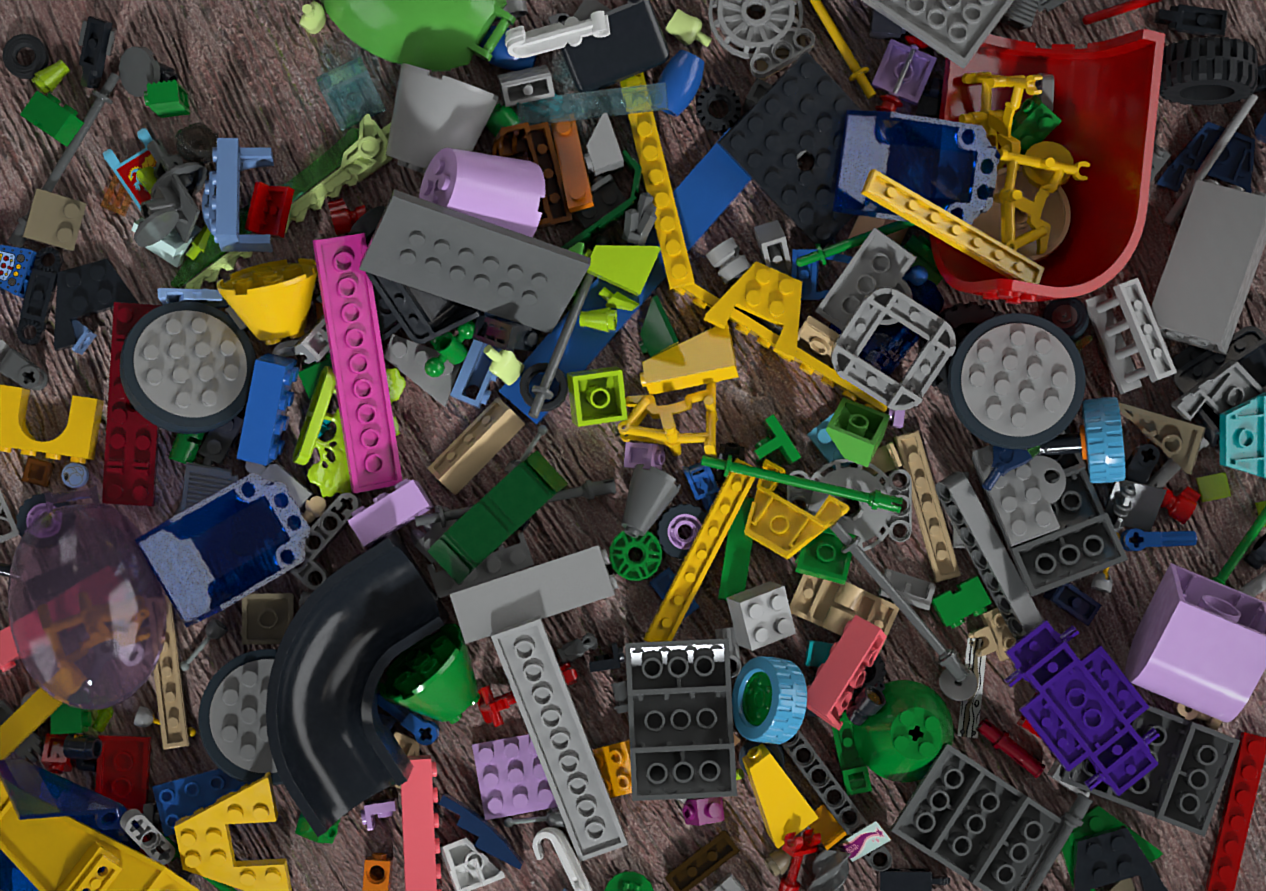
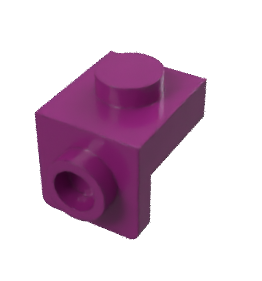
M722 797L690 798L686 800L685 804L683 803L682 812L685 823L688 825L700 826L725 821Z

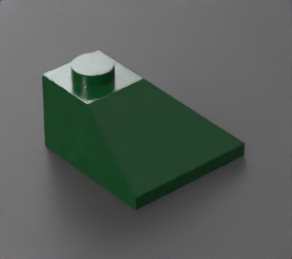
M657 295L652 297L640 333L641 341L638 342L643 355L648 354L650 358L678 345L679 342Z

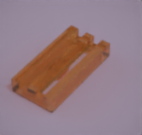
M114 174L100 206L125 217L132 198L127 192L121 208H118L126 192L123 185H121L113 205L109 204L119 183V179Z

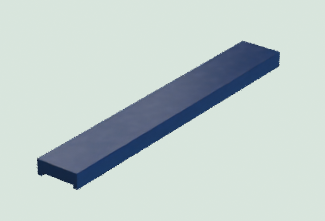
M717 143L673 192L687 253L690 252L752 181ZM654 225L648 235L645 246L659 247ZM629 242L626 246H641V245H636V244H633V243H630V242ZM661 251L639 296L599 278L590 286L581 311L608 308L605 306L607 301L599 295V292L604 287L613 294L618 291L620 294L639 303V306L633 311L611 308V310H617L616 330H610V332L580 326L578 316L558 366L566 379L569 372L586 370L667 278ZM569 311L555 326L552 333L548 334L523 362L524 370L519 378L511 385L504 384L499 390L506 399L536 425L542 421L549 411L540 412L537 419L528 415L531 407L524 402L520 394V380L523 373L529 367L537 363H549ZM544 373L535 375L530 381L529 392L533 398L536 395L531 390L533 386H540ZM555 377L549 389L554 394L552 399L555 398L559 390V383Z

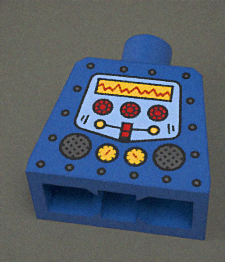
M0 245V287L24 299L37 252L30 249Z

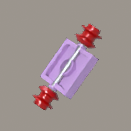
M914 35L905 36L910 46L893 39L890 40L871 84L873 88L888 93L879 97L883 102L882 105L875 106L878 115L886 120L898 118L899 115L895 110L896 108L903 107L898 98L914 105L918 104L937 59L934 56L919 51V49L927 48L929 45Z

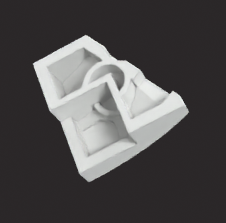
M467 838L440 847L455 891H471L505 878L504 873L499 871Z

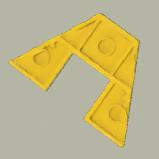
M270 772L265 773L264 777L249 785L241 786L240 790L232 791L220 797L216 803L206 808L202 807L194 811L192 815L185 816L176 821L174 830L183 870L243 891H292L286 858L235 861L228 825L277 821L278 811Z

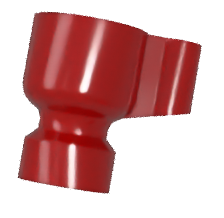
M342 198L327 202L337 236L349 233L356 221L366 213L365 205L350 211Z
M1164 486L1163 489L1167 491L1160 508H1167L1170 517L1181 524H1185L1193 514L1201 494L1187 486L1178 496H1174L1173 492Z

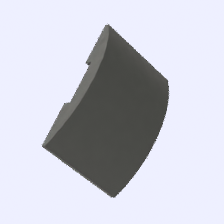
M1067 427L1060 434L1071 433L1069 427ZM1035 447L1027 448L1031 456H1037ZM1081 453L1041 455L1050 457L1058 462L1066 476V486L1063 494L1051 505L1060 528L1012 547L1009 544L989 493L982 487L984 481L972 456L971 459L995 525L1031 597L1128 560L1109 515L1104 512L1093 485L1089 481L1085 470L1086 464L1082 460ZM1048 471L1044 474L1046 481L1049 483H1056L1059 480L1057 473L1054 471Z
M729 638L625 643L632 801L737 796Z
M1148 705L1150 708L1133 720L1130 725L1141 737L1152 727L1160 735L1148 745L1152 756L1159 764L1120 796H1117L1109 785L1103 781L1093 788L1092 791L1085 785L1084 782L1096 773L1088 758L1084 759L1071 771L1064 770L1061 782L1205 837L1240 740Z
M945 743L890 828V831L955 871L983 891H1024L1058 836L1065 821L948 743Z

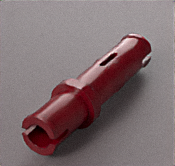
M986 717L980 721L976 731L990 740L995 749H1001L1016 763L1031 773L1033 777L1037 778L1041 775L1046 765L1042 764L1012 740L1008 732L1005 730L1001 731Z

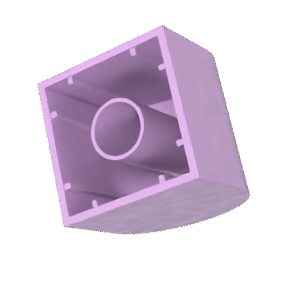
M1170 563L1133 638L1127 658L1125 676L1134 685L1223 722H1230L1244 708L1266 669V602Z

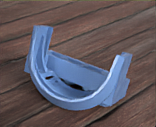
M217 138V147L212 149L216 171H209V180H205V189L202 197V212L205 223L214 236L215 243H219L221 252H273L270 234L239 233L240 172L250 168L274 166L272 149L240 148L238 138Z

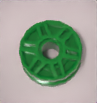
M622 531L614 538L610 546L609 559L612 568L620 577L628 581H642L650 578L657 571L662 560V549L658 539L649 531L644 536L639 535L638 538L631 537ZM632 548H639L643 552V557L640 561L633 562L629 559L628 553Z

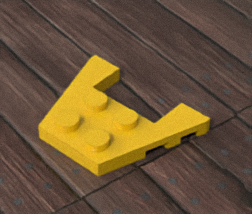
M756 261L705 314L703 320L724 329L733 308H740L782 327L783 329L773 351L794 360L797 354L802 281Z
M768 459L764 460L763 469L786 474L784 468ZM759 479L757 492L750 508L744 533L787 560L845 515L850 509L847 504L829 495L816 515L813 516L773 493L779 483Z

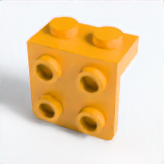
M630 738L619 743L592 749L610 798L632 793Z

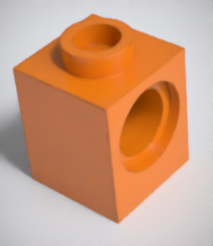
M372 853V856H368L365 859L362 891H390L393 858H387L386 853ZM376 865L381 866L384 869V877H375L372 873V867Z

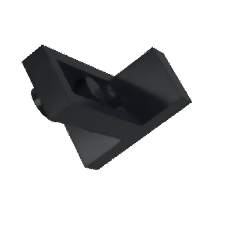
M480 315L476 319L472 339L506 351L514 352V349L534 351L540 330L520 323Z

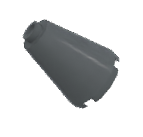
M636 464L633 469L621 523L622 527L625 528L624 532L634 538H638L639 535L644 536L677 495L681 484L675 485L676 479L658 468L651 466L650 470L642 469L644 464Z

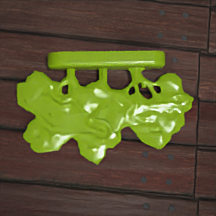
M325 366L320 373L293 452L292 461L293 463L306 465L311 458L313 449L317 448L320 454V461L310 467L307 477L310 483L320 487L322 497L327 496L331 498L336 493H351L352 490L339 408L334 414L326 413L332 394L336 393V381L333 368ZM397 368L386 369L391 403L399 400L406 386V381L400 375V371ZM393 417L395 434L397 436L400 435L399 425L396 417ZM324 419L334 422L337 426L335 436L326 442L318 438ZM331 442L337 443L334 447L329 445ZM325 448L333 451L336 457L334 462H331L325 456L328 451H325ZM323 461L327 463V468L322 466Z

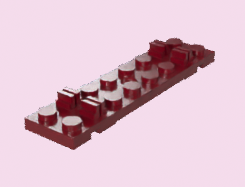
M114 302L102 504L155 505L159 427L145 419L136 409L131 408V402L127 398L121 383L120 355L124 341L133 326L145 314L162 305Z

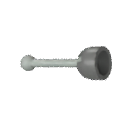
M545 425L538 427V433L520 460L515 459L507 464L504 469L507 474L528 457L540 437L547 433L548 429Z
M212 618L205 628L207 637L186 661L180 663L182 671L189 669L190 663L211 639H220L228 632V628L220 620Z
M558 807L550 809L546 816L521 819L507 817L504 820V825L508 828L514 824L547 821L552 827H565Z

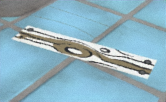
M967 639L965 667L970 669L976 676L977 689L971 698L961 701L957 735L961 737L978 738L976 727H979L986 655L978 657L975 651L982 647V639Z

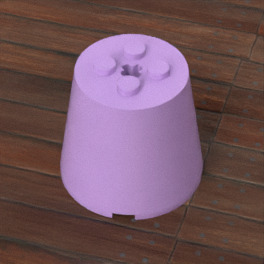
M444 148L430 162L422 180L419 198L533 238L542 215L541 212H538L540 198H545V179L539 165L531 161Z

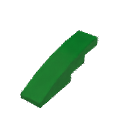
M745 497L728 530L718 600L727 601V597L745 591L753 539L745 535L744 530L754 498Z

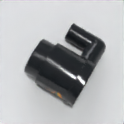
M68 734L63 744L64 756L68 759H73L78 770L96 772L97 762L85 760L99 758L102 752V741L100 738H95L92 735Z

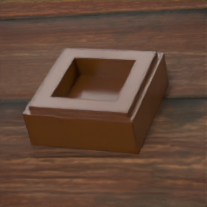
M28 457L21 481L48 488L55 463Z

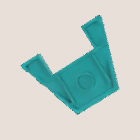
M1266 392L1220 414V465L1265 479Z

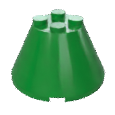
M450 623L442 626L440 631L426 636L401 652L385 672L388 678L385 684L380 683L379 691L380 695L390 703L440 722L449 721L450 724H454L461 719L462 713L469 706L479 701L481 695L478 693V685L461 629L457 624Z
M895 680L884 683L885 689L882 693L886 698V704L875 715L868 716V719L862 725L853 724V740L856 750L865 765L882 778L905 783L921 780L944 744L948 743L951 746L953 744L954 726L952 716L943 699L934 690L922 683L910 680Z

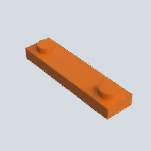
M575 115L550 121L570 213L595 207Z

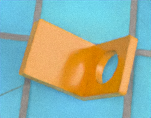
M822 804L814 810L819 818L810 824L809 827L810 829L814 828V834H821V842L828 850L846 836L847 833L825 805Z

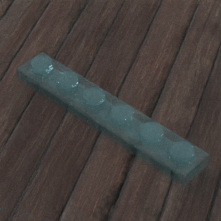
M664 82L556 95L522 104L518 102L519 124L528 122L530 126L543 122H548L549 124L600 118L604 113H607L608 116L668 110L667 85Z

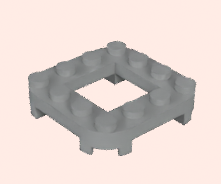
M877 287L864 297L835 341L831 351V362L835 371L842 379L847 380L880 401L887 408L895 411L907 410L918 406L922 402V397L950 355L953 356L956 349L955 334L952 327L943 318L904 293L891 287ZM885 314L928 340L900 383L858 357Z

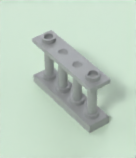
M1138 278L1113 287L1116 295L1109 299L1103 293L1083 301L1120 394L1142 387L1140 379L1146 376L1150 377L1151 382H1155L1177 373ZM1120 305L1125 319L1116 322L1111 308ZM1130 328L1135 343L1126 346L1121 332ZM1139 352L1145 366L1135 369L1130 355Z

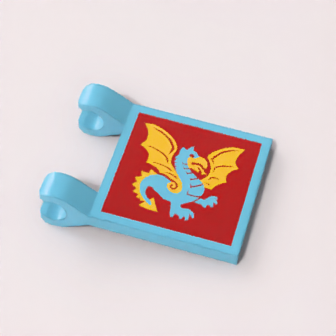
M142 128L137 132L138 138L145 146V149L122 163L119 162L111 149L103 152L105 161L140 211L141 203L152 199L151 194L138 181L136 171L149 166L154 169L156 167V160L147 149V145L153 139L146 128Z

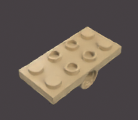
M802 574L789 604L792 614L840 636L843 635L846 623L850 620L852 621L855 615L878 626L888 636L899 611L895 604L848 582L843 585Z

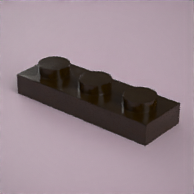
M724 829L667 873L664 878L674 891H690L736 855L740 849Z

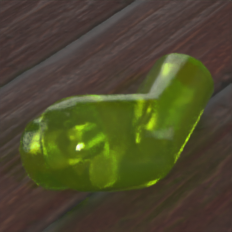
M96 694L93 696L91 703L96 707L99 715L94 721L92 728L103 733L114 714V710L107 695Z

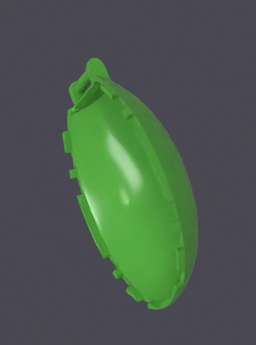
M320 0L328 16L342 33L361 48L393 64L398 63L402 65V63L431 70L432 72L451 71L452 68L468 65L472 60L473 54L489 62L493 57L491 53L508 26L513 25L516 21L513 15L503 10L507 5L506 0ZM496 18L501 19L484 47H479Z

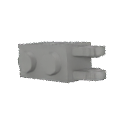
M246 461L245 470L256 479L253 483L258 488L256 493L266 501L269 499L277 504L275 509L287 518L288 515L296 517L305 507L307 499L310 500L314 497L315 494L283 466L270 464L267 467Z

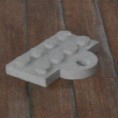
M874 228L818 306L816 312L843 331L864 297L877 287L895 288L913 299L911 288L903 279V276L917 257L883 232ZM885 314L879 324L891 325L898 321Z
M993 445L975 450L972 453L983 481L986 480L992 471ZM1032 456V460L1009 471L1004 476L1001 475L992 490L988 491L1011 547L1060 528L1051 505L1063 494L1066 486V476L1061 465L1050 457ZM1048 471H1054L1057 473L1059 480L1056 483H1049L1046 481L1044 474Z

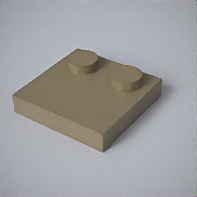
M36 188L22 237L68 251H74L87 203Z
M293 593L242 594V645L280 644L289 624L293 620Z

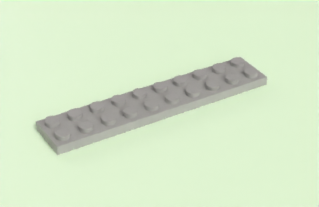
M540 615L491 632V639L579 861L581 862L627 846L626 836Z

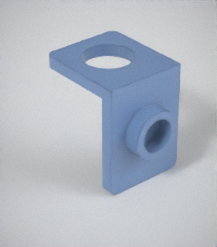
M75 319L72 320L77 342L72 347V350L82 355L97 334Z

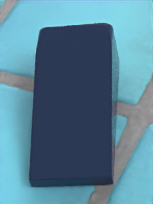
M1071 583L1048 590L1043 595L1045 599L1086 626L1090 625L1102 606Z

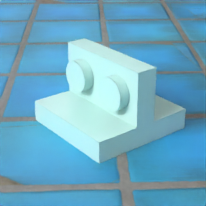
M143 217L134 222L133 232H136L139 223L144 220ZM195 225L188 243H184L174 228L162 240L145 248L177 268L183 263L189 245L202 229Z

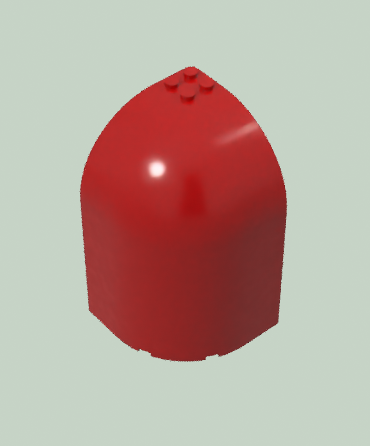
M1143 28L1109 40L1088 43L1087 48L1075 49L1074 44H1052L1051 49L1036 48V43L1014 40L989 34L964 69L946 57L930 202L938 206L954 200L958 192L963 191V193L974 190L985 177L994 172L992 168L988 173H981L979 171L978 165L981 160L977 124L969 125L960 124L959 122L961 114L979 112L981 110L982 84L963 83L962 76L965 73L990 72L992 75H1024L1025 77L1039 73L1052 74L1054 76L1053 112L1062 122L1043 141L1055 142L1064 146L1070 152L1074 165L1081 161L1090 163V167H1080L1079 169L1080 175L1088 177L1087 180L1076 181L1071 174L1069 181L1061 186L1070 205V225L1063 242L1057 250L1047 258L1036 262L1045 268L1039 284L1008 279L930 234L931 248L937 268L941 276L952 288L965 293L981 295L983 299L987 300L1003 299L1005 303L1009 304L1076 297L1092 292L1108 283L1124 268L1138 245L1146 220L1165 33ZM1014 87L992 88L991 110L1004 111L1005 103L1011 102ZM1026 89L1023 91L1021 105L1025 100L1033 97V95L1026 93ZM1020 107L1015 110L1014 115L1020 110ZM987 137L988 156L991 157L990 143ZM956 209L949 212L968 223L967 211L963 212V210Z

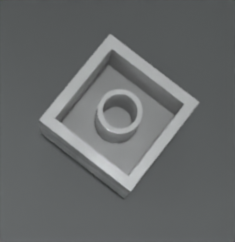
M769 581L726 598L739 646L753 651L796 634L784 585Z

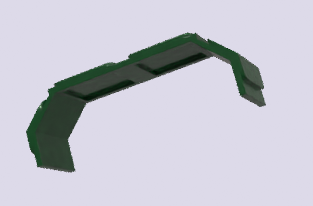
M626 150L622 151V157L625 165L634 176L631 198L561 248L568 250L578 242H582L586 246L598 233H604L624 219L627 210L635 209L637 206L642 168L634 157H630Z
M535 451L458 519L427 551L450 577L460 585L482 561L558 492L564 490L568 483L538 451Z

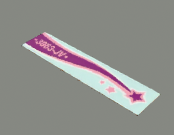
M875 821L838 843L843 851L851 853L849 858L853 862L891 841V838Z

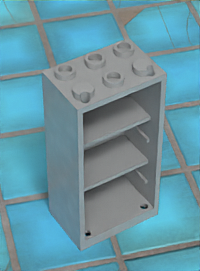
M1205 179L1204 181L1196 180L1151 305L1152 313L1163 338L1219 354H1227L1266 244V193L1258 191L1254 192V194L1244 192L1243 188L1235 185H1230L1229 188L1220 186L1217 181Z
M598 545L451 593V601L465 644L491 636V632L539 615L543 619L615 595L614 589L619 587L615 575H609L606 566L611 564L607 550H601V547Z

